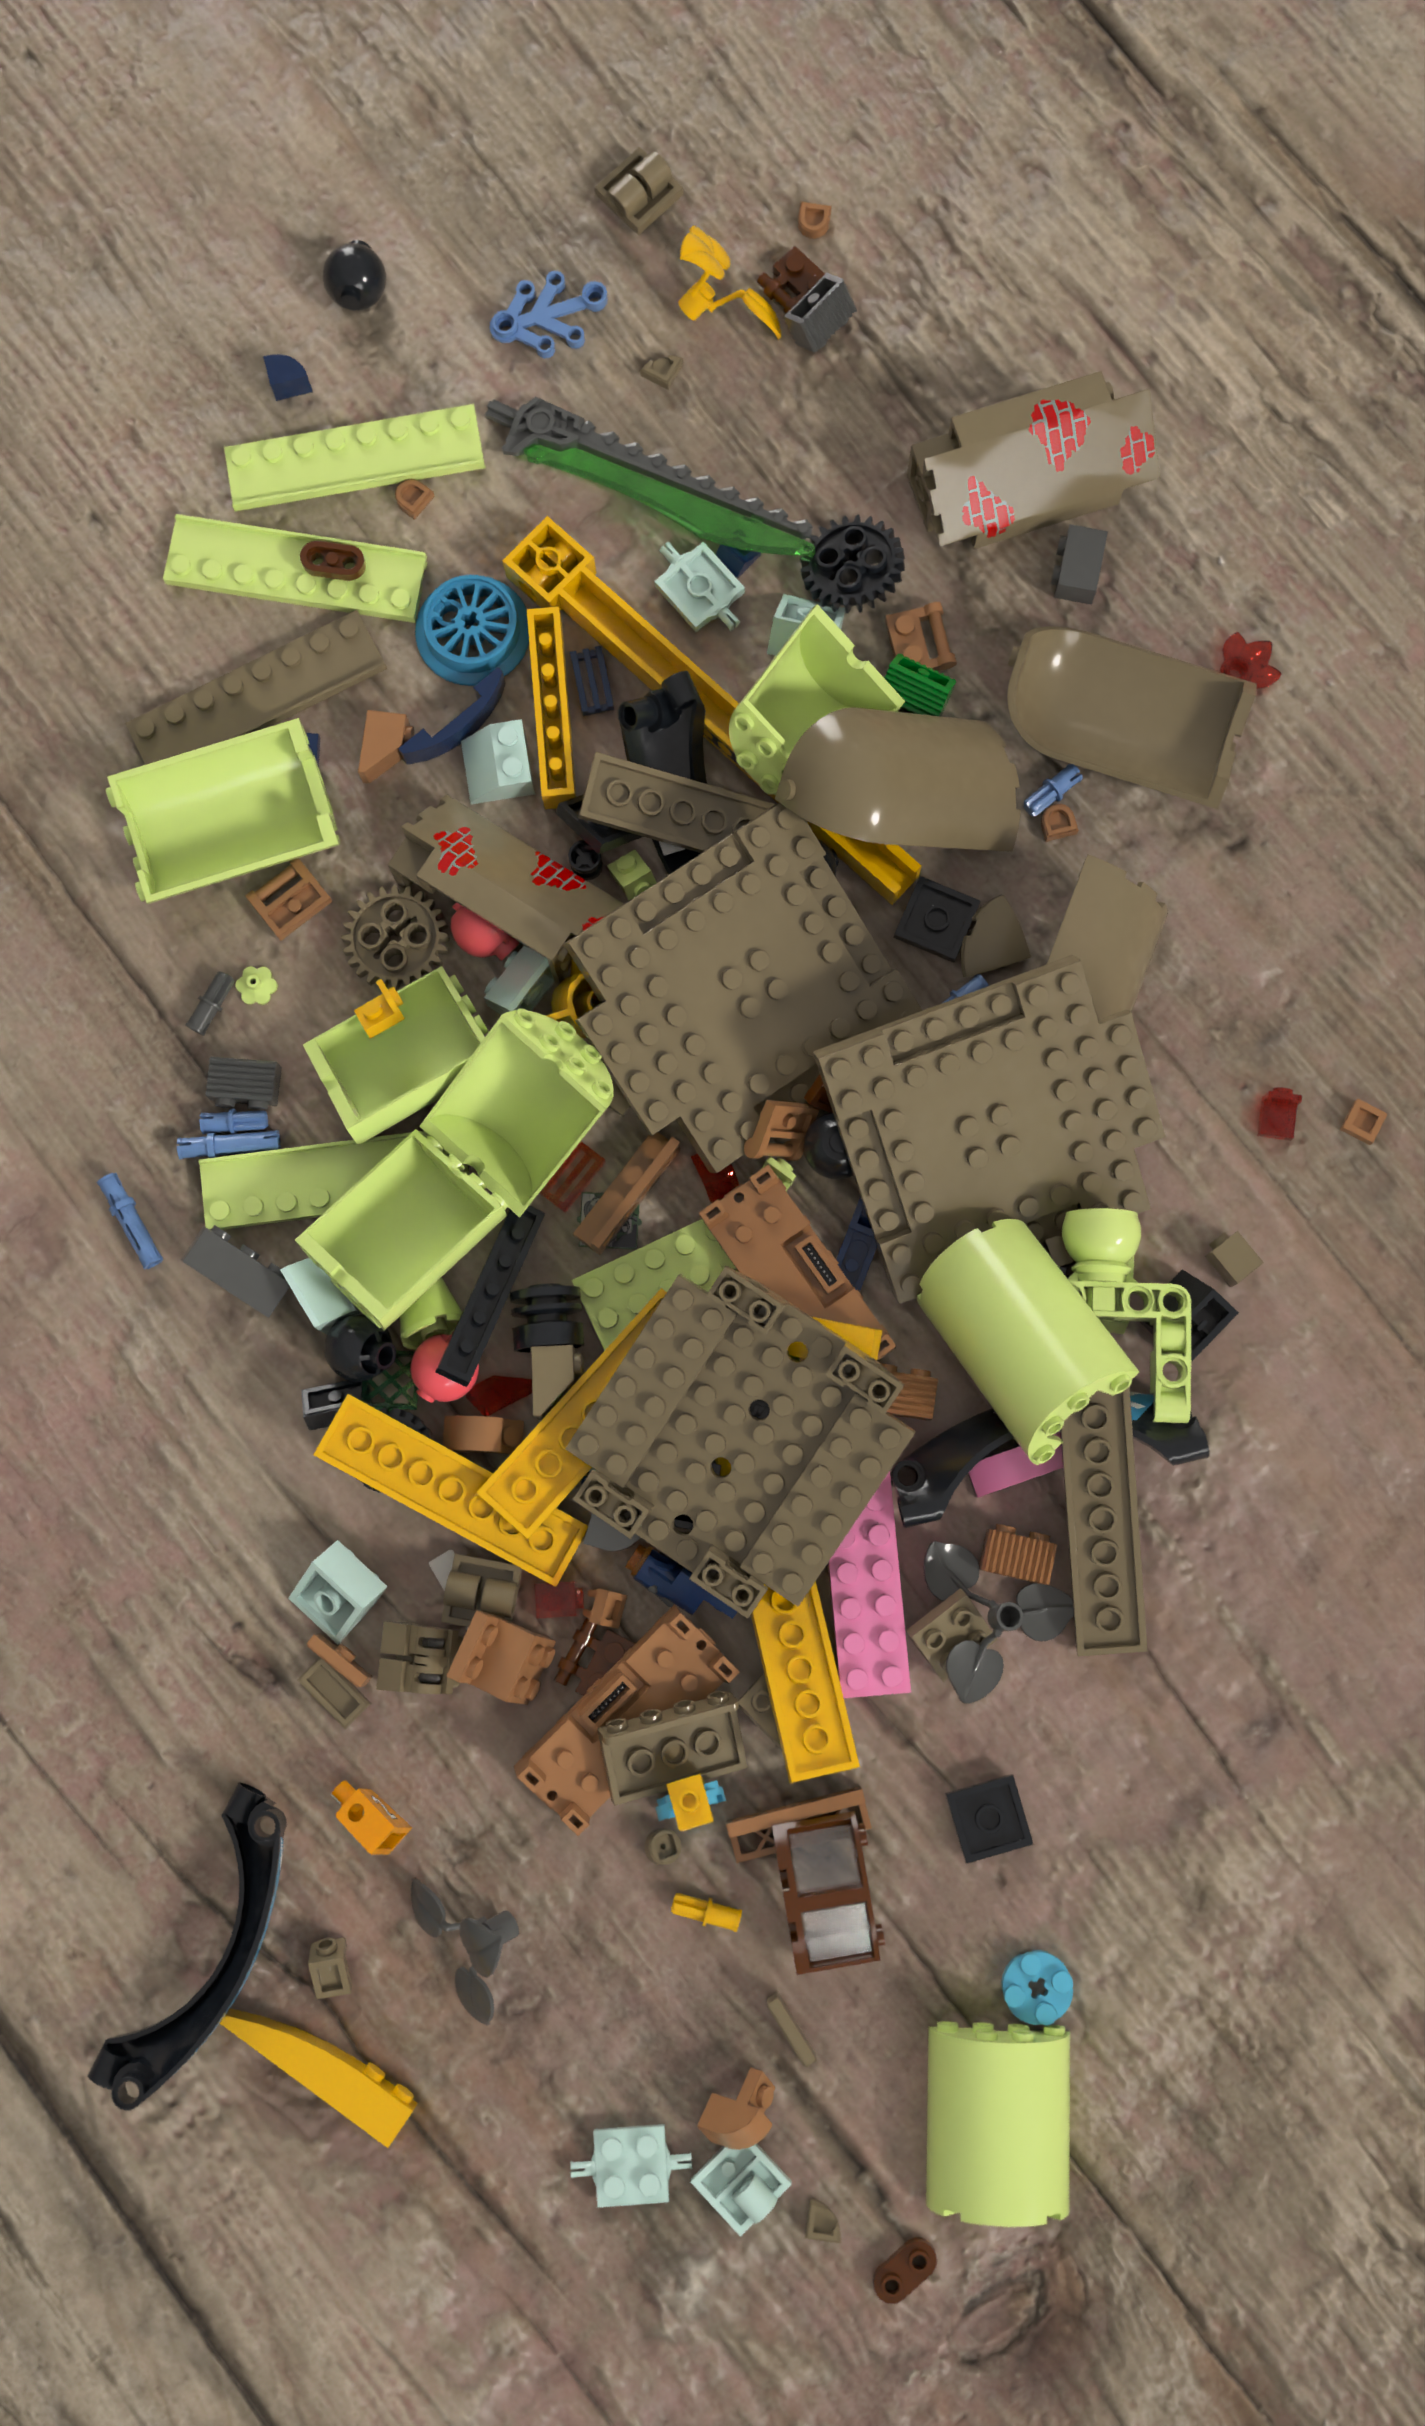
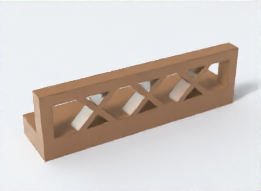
M659 1132L654 1135H648L574 1231L573 1236L598 1255H601L680 1152V1142L673 1136L668 1140Z
M858 1786L726 1820L736 1863L776 1853L774 1838L769 1836L772 1831V1825L806 1820L818 1815L829 1816L830 1814L828 1813L835 1811L833 1814L835 1815L839 1814L842 1809L858 1805L863 1822L857 1824H864L866 1830L871 1829L862 1787ZM767 1828H768V1830L766 1831V1833H764V1832L761 1831V1830H763V1829H767ZM755 1832L763 1837L756 1850L741 1853L737 1836ZM766 1840L774 1844L772 1846L762 1848Z

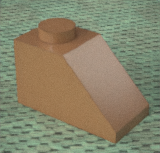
M367 710L358 773L363 783L370 784L402 760L398 748L414 736V726H410L406 714Z

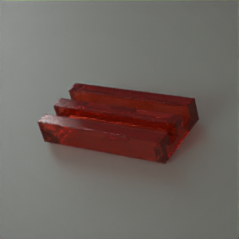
M581 1141L539 1194L566 1213L605 1164L606 1160ZM581 1150L586 1153L555 1194H551L549 1191ZM591 1159H594V1164L590 1167L587 1173L583 1176V1178L579 1181L576 1187L568 1195L565 1201L562 1202L560 1198L564 1195L567 1189L571 1186V1184L575 1181L578 1175L586 1167Z

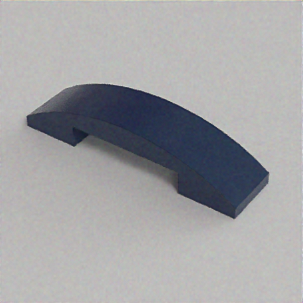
M497 667L476 684L474 691L477 701L433 737L423 728L398 748L404 762L408 765L436 758L459 746L462 740L474 734L492 714L502 696L506 684L503 671Z
M861 1196L836 1259L839 1263V1268L856 1290L858 1289L859 1292L877 1249Z

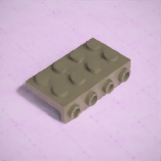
M715 1691L708 1694L706 1699L695 1702L693 1700L679 1701L674 1704L673 1708L662 1711L659 1709L646 1710L640 1714V1717L629 1720L624 1718L614 1719L607 1722L606 1726L597 1728L610 1797L614 1806L668 1791L666 1784L697 1774H701L703 1779L707 1780L748 1768L737 1709H739L737 1698L731 1692Z

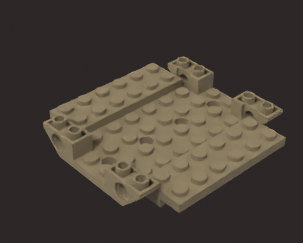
M725 1266L709 1292L679 1274L565 1448L595 1469L590 1472L573 1500L631 1539L636 1534L693 1573L689 1578L691 1581L747 1619L768 1590L766 1586L798 1607L916 1432L887 1412L903 1389L904 1384L877 1360L760 1282L728 1266ZM793 1342L804 1343L808 1349L807 1358L802 1361L792 1359L788 1352L790 1344ZM755 1400L765 1401L770 1409L769 1415L765 1418H756L750 1411L751 1403ZM718 1457L726 1458L731 1464V1472L725 1476L716 1474L712 1467L714 1459ZM678 1515H687L692 1519L693 1529L690 1532L684 1533L676 1528L675 1518Z

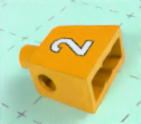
M344 1780L331 1793V1796L342 1806L336 1812V1818L370 1855L390 1854L412 1829L398 1813L371 1789L359 1788L356 1790L347 1780Z

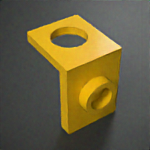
M701 1774L666 1784L680 1832L714 1821L704 1787V1779Z

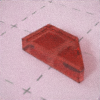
M493 1375L475 1384L466 1394V1398L487 1417L532 1394V1379Z

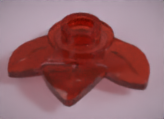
M1239 632L1232 634L1225 641L1222 649L1225 661L1220 667V673L1232 676L1230 671L1237 670L1240 673V677L1237 678L1256 683V689L1271 686L1280 678L1281 672L1275 667L1268 665L1272 653L1271 641L1263 640L1247 644Z

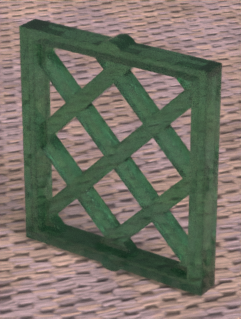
M396 1350L394 1362L400 1367V1370L392 1376L384 1370L382 1374L387 1380L380 1386L372 1379L364 1381L362 1384L361 1401L377 1409L388 1408V1410H392L393 1408L417 1410L418 1394L416 1391L418 1387L414 1384L411 1372L408 1370L411 1361L404 1366L398 1359L399 1357H412L415 1351ZM405 1373L411 1381L402 1387L396 1379ZM369 1383L375 1390L366 1396ZM392 1383L398 1391L389 1398L382 1390ZM414 1385L412 1398L406 1391ZM378 1393L385 1400L383 1403L369 1401ZM400 1395H403L409 1402L406 1404L394 1403L393 1401Z

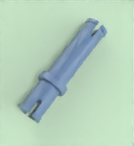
M279 1130L216 1136L214 1132L207 1133V1136L177 1138V1144L180 1145L177 1146V1153L179 1159L207 1156L215 1158L219 1155L281 1149L279 1145L281 1143Z
M111 1173L99 1179L97 1184L110 1205L109 1211L120 1222L144 1270L161 1263L164 1259L153 1243L144 1223L141 1221L134 1207L136 1203L133 1197L128 1196L117 1173Z

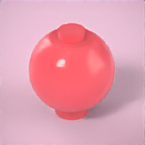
M456 902L452 906L457 912L451 917V932L457 945L466 953L479 958L496 955L502 961L520 943Z
M438 1334L429 1337L417 1347L412 1356L410 1371L412 1380L418 1387L416 1392L430 1403H433L435 1400L450 1402L460 1399L473 1388L478 1377L479 1363L467 1387L435 1373L452 1334Z

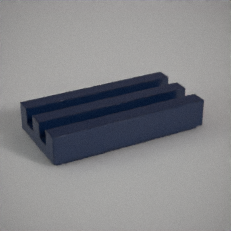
M597 646L595 650L590 651L589 648L582 649L583 652L576 653V651L570 652L583 716L614 710L602 647ZM594 658L598 660L606 704L600 705L591 659ZM585 660L594 706L591 707L587 706L579 661Z

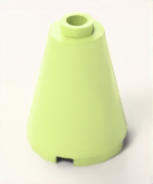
M442 1277L400 1315V1337L403 1346L407 1349L416 1350L423 1341L434 1335H451L460 1319L462 1310Z

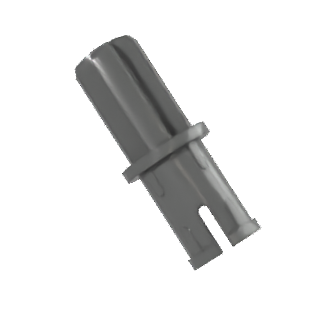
M220 971L216 974L204 996H199L200 1002L185 1026L202 1036L206 1034L205 1032L217 1012L223 1010L220 1006L235 982L230 975Z

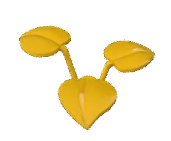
M693 225L682 241L680 260L694 263L702 268L704 272L698 282L679 299L678 305L686 316L695 321L706 309L713 312L717 307L729 301L742 298L746 306L775 333L778 341L781 338V328L777 314L772 306L753 289L748 288L746 291L740 289L715 302L713 301L715 291L706 280L710 275L721 280L724 277V270L730 267V259L725 249L715 239Z

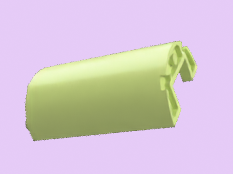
M299 718L107 776L110 785L109 788H106L108 800L112 807H117L125 815L127 826L123 827L128 844L134 845L137 854L136 857H133V863L139 878V882H135V887L142 902L146 901L147 904L154 903L340 845V838L335 833L338 829L315 756L308 746L310 744Z
M1004 1219L994 1221L992 1223L993 1228L982 1233L978 1228L974 1229L945 1249L929 1266L922 1277L919 1285L923 1290L921 1294L917 1295V1301L1030 1461L1039 1465L1051 1459L1055 1454V1449L1063 1443L1058 1436L1053 1434L1057 1433L1064 1426V1421L1072 1413L1086 1407L1090 1402V1397L1098 1390L1113 1396L1125 1391L1139 1371L1026 1224L1018 1219Z

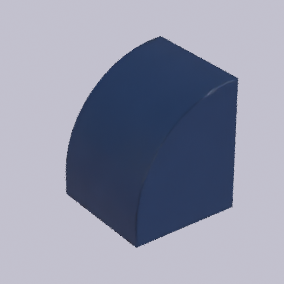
M272 354L263 357L270 386L276 401L313 392L304 367L296 359L283 354Z

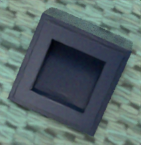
M739 531L723 541L715 555L738 578L761 556L763 551Z

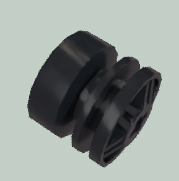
M547 1283L532 1285L528 1288L511 1292V1303L526 1304V1306L512 1309L511 1315L527 1319V1324L512 1328L514 1352L531 1353V1347L573 1345L575 1349L584 1347L583 1323L567 1320V1315L582 1311L581 1304L566 1303V1301L581 1298L580 1287Z

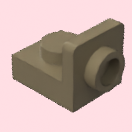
M345 1937L336 1939L324 1938L311 1944L308 1966L316 1999L351 1994L352 1981L346 1959L347 1943Z

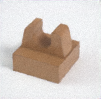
M601 1588L589 1590L587 1596L593 1597L595 1600L592 1610L583 1609V1615L589 1618L591 1623L619 1629L627 1595Z

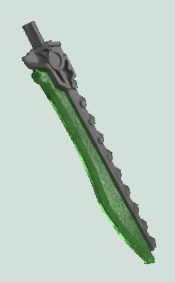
M534 397L527 404L521 405L519 411L494 399L487 405L488 410L485 416L510 428L506 444L502 447L505 455L520 456L525 454L531 463H542L621 492L658 511L697 537L717 544L765 554L808 555L810 558L815 556V546L804 540L812 535L813 526L807 519L795 522L788 521V514L782 508L770 511L764 510V503L758 497L742 500L739 498V491L734 486L718 489L714 485L716 482L710 475L694 478L691 476V470L686 464L670 467L666 464L667 459L662 453L646 456L643 454L644 450L638 442L622 445L619 443L620 438L614 431L598 434L595 432L596 427L591 421H585L584 418L541 398Z

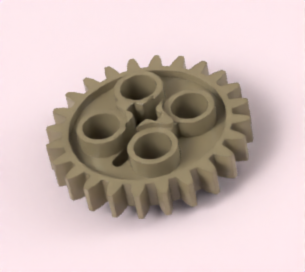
M393 885L390 894H387L383 887H380V896L375 897L371 892H367L369 899L367 904L360 900L356 901L360 911H348L354 921L343 923L344 928L350 934L341 936V939L344 943L350 944L343 949V952L346 956H353L348 961V964L351 968L358 967L356 974L359 978L368 974L367 983L370 986L375 984L377 980L382 979L386 987L391 983L392 987L394 986L396 991H398L400 983H404L407 986L412 983V980L421 978L424 973L432 972L431 966L433 964L443 966L438 954H448L447 948L441 943L450 941V937L447 933L442 932L448 928V924L444 920L438 921L443 916L441 909L433 910L435 902L432 898L423 903L425 896L422 891H419L413 897L410 886H407L403 894H401L397 885ZM395 910L404 912L400 920L396 922L388 920L391 912ZM413 918H417L416 922L410 924ZM418 932L427 934L424 942L420 944L411 942L414 934ZM369 934H380V939L377 943L373 945L365 944V939ZM394 934L397 937L401 936L402 939L397 943L395 940L391 941L390 937ZM381 953V957L379 959H374L375 955ZM401 955L404 957L403 962L399 966H388V961L392 956Z

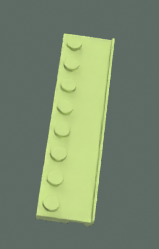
M474 404L224 447L234 511L397 484L408 479L420 480L485 468Z
M175 514L176 520L163 575L166 585L347 613L357 610L360 615L416 623L423 588L422 581L424 571L427 568L425 552ZM311 541L353 545L363 553L366 569L361 577L352 581L312 576L305 571L300 560V553L302 548ZM318 558L313 564H321L324 559ZM348 563L345 568L351 569L355 566V563Z
M419 1131L425 1138L429 1136L425 1131ZM412 1132L372 1137L360 1144H357L354 1140L200 1159L198 1163L200 1165L205 1227L211 1230L215 1225L224 1230L320 1217ZM445 1149L442 1151L447 1157L450 1155ZM463 1164V1166L465 1167L463 1172H465L469 1176V1165Z

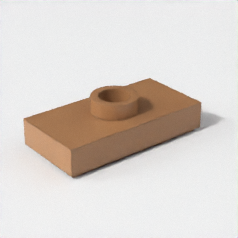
M321 1633L314 1634L307 1642L308 1648L357 1688L366 1686L373 1677L354 1661L356 1655L345 1645L340 1643L338 1646H335Z

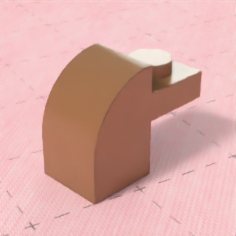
M445 1416L443 1446L451 1451L486 1452L511 1455L523 1441L524 1421L486 1416Z
M751 2067L736 2100L715 2093L711 2094L697 2127L710 2142L730 2149H745L757 2144L768 2134L773 2125L764 2112L772 2103L776 2087L763 2071Z

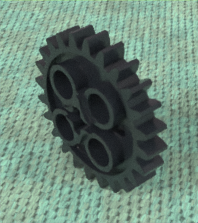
M859 514L855 516L853 522H849L846 515L843 516L842 524L840 525L833 519L830 520L831 529L829 530L820 526L821 536L811 535L810 541L812 546L805 545L803 547L805 556L800 557L802 580L804 581L806 591L810 590L813 600L819 598L822 607L831 602L833 612H836L840 605H842L846 614L850 612L852 606H856L860 613L865 603L872 609L875 608L874 599L876 598L885 602V591L895 593L894 582H901V572L905 571L904 550L901 548L900 538L894 536L893 528L885 530L884 521H880L874 526L872 516H869L865 523L861 522Z

